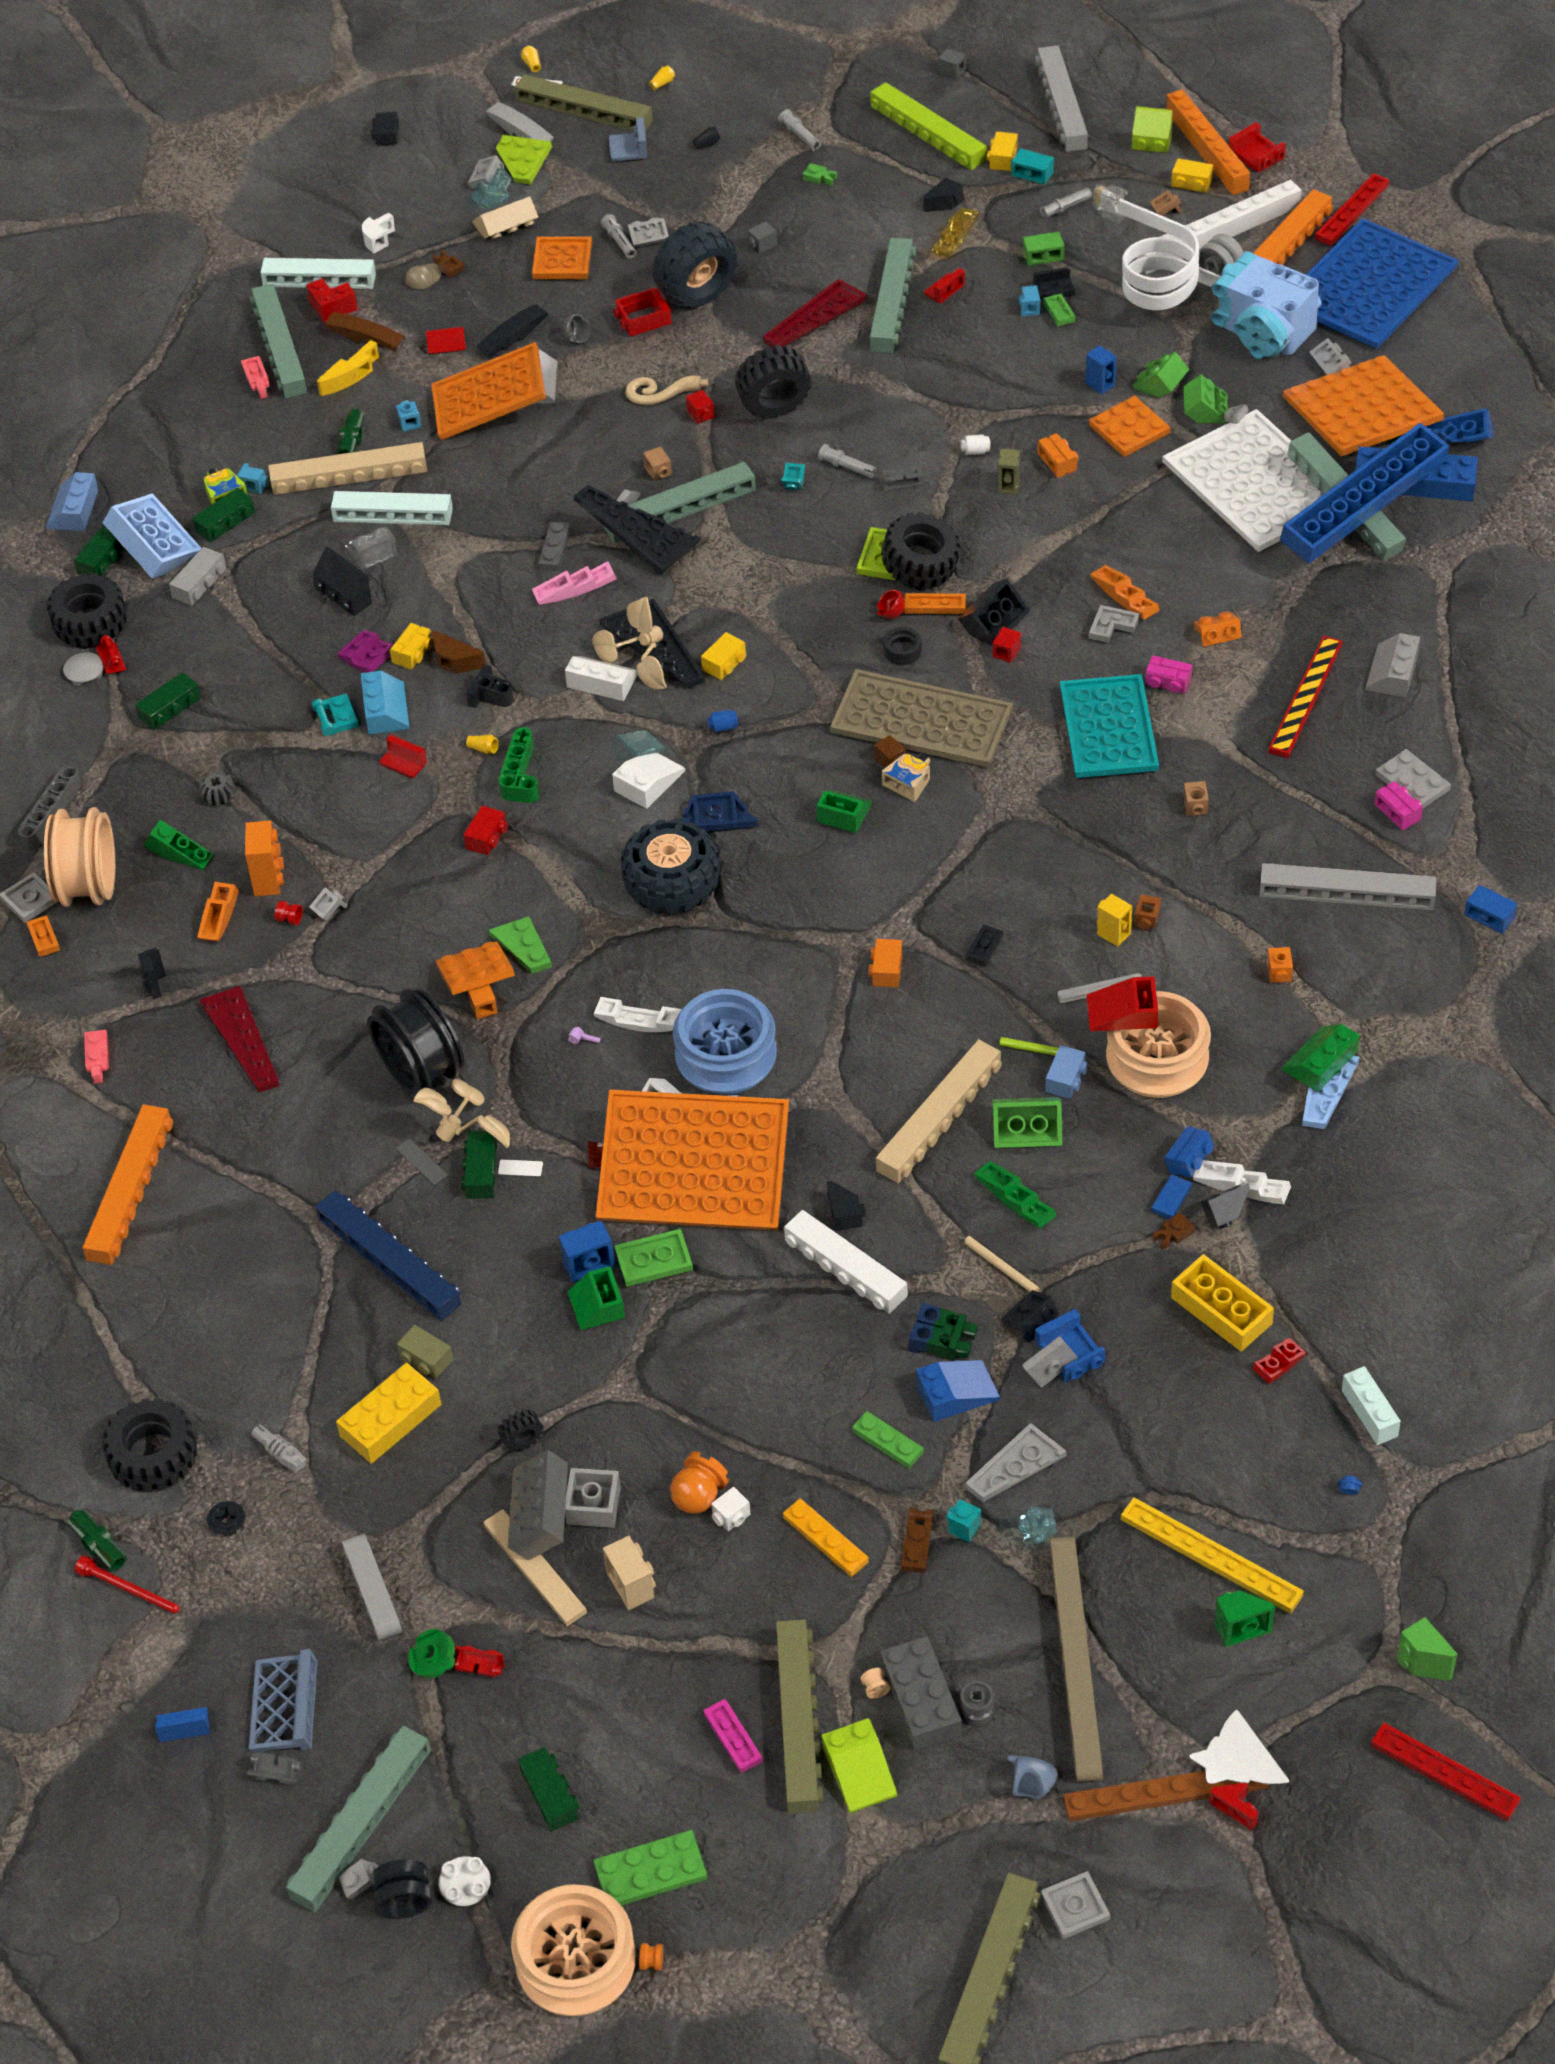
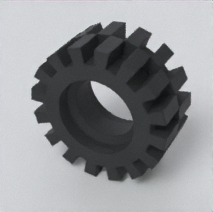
M522 1409L521 1412L517 1410L513 1416L509 1414L507 1416L508 1419H503L501 1421L502 1424L498 1426L499 1430H497L508 1451L512 1450V1452H517V1450L521 1452L525 1447L527 1449L531 1448L530 1444L533 1443L535 1445L537 1443L536 1439H541V1434H544V1426L536 1413L531 1409Z

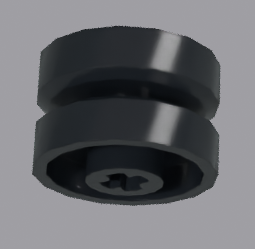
M413 1859L394 1860L378 1866L372 1872V1887L375 1892L373 1896L376 1913L381 1917L389 1919L410 1918L422 1914L431 1906V1893L429 1886H427L429 1883L427 1865L421 1861Z

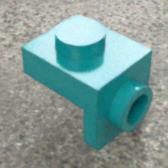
M785 463L784 476L781 478L784 488L790 491L803 488L805 464Z

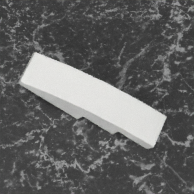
M1203 1160L1201 1168L1196 1170L1193 1175V1180L1221 1191L1239 1184L1248 1183L1250 1189L1246 1198L1277 1204L1285 1203L1291 1188L1289 1181L1268 1179L1266 1173L1244 1171L1241 1164Z

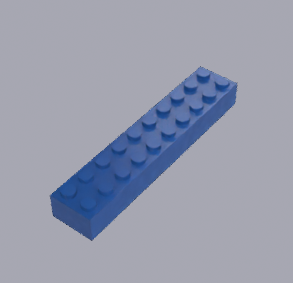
M1417 424L1286 522L1282 528L1280 541L1310 564L1445 462L1449 445L1423 424Z

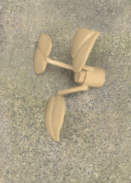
M643 597L630 603L627 607V617L630 624L637 628L638 632H641L638 637L615 644L612 633L601 630L594 634L592 642L600 659L607 663H612L617 659L618 652L616 647L638 640L642 645L650 646L642 655V662L637 665L638 675L641 681L648 687L665 689L667 685L664 681V674L659 661L653 656H647L656 647L655 643L663 639V632L660 627L652 626L648 598Z
M454 1079L451 1083L453 1090L464 1097L463 1102L454 1115H450V1106L446 1104V1099L438 1092L430 1088H423L416 1094L413 1102L424 1104L443 1115L440 1121L441 1125L436 1130V1134L442 1140L450 1142L455 1134L459 1136L462 1131L478 1122L482 1128L497 1138L506 1149L508 1148L510 1133L507 1127L491 1116L484 1118L480 1115L464 1126H460L461 1121L458 1116L468 1100L476 1106L484 1103L483 1094L476 1088L469 1086L466 1082Z

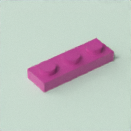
M726 1699L703 1710L705 1718L740 1773L763 1762L761 1754Z

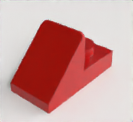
M1240 1783L1213 1787L1210 1790L1209 1803L1252 1831L1258 1823L1259 1812L1251 1803L1243 1802L1248 1794L1249 1784Z

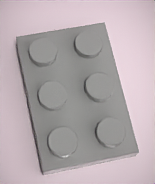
M1407 749L1377 768L1375 773L1387 785L1395 781L1400 786H1404L1412 798L1418 799L1421 802L1423 808L1451 789V784Z

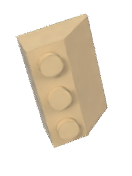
M527 197L482 214L472 222L485 239L491 237V240L502 236L501 232L507 231V233L518 230L517 226L522 224L524 227L534 224L533 220L538 218L531 197Z

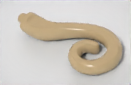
M701 376L683 377L663 391L654 394L657 391L656 382L652 378L641 377L632 380L627 385L625 393L632 403L654 405L682 392L700 391L701 387H708V379H701ZM648 386V388L642 390V395L636 393L637 388Z

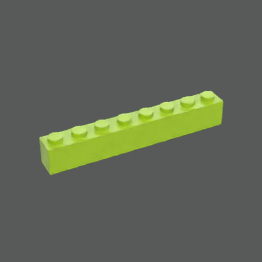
M885 82L870 92L871 107L966 168L973 170L987 161L986 145Z

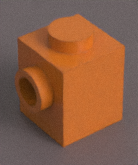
M1290 947L1268 948L1267 968L1270 982L1282 983L1292 981L1293 964Z

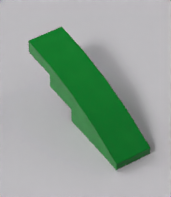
M989 1161L974 1173V1176L992 1194L1037 1228L1041 1229L1056 1217L1055 1209L1039 1201L1038 1194L1023 1186L1018 1176L994 1162Z

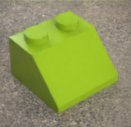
M1137 106L1132 134V149L1168 153L1171 142L1173 110Z

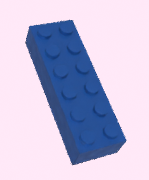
M1359 446L1356 470L1384 449ZM1447 454L1445 462L1401 495L1473 502L1478 457Z

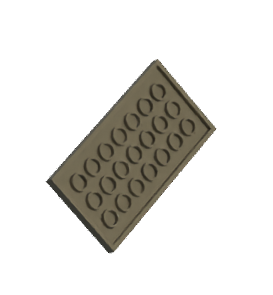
M856 669L832 721L830 733L875 743L891 735L907 750L989 768L1013 710V703Z

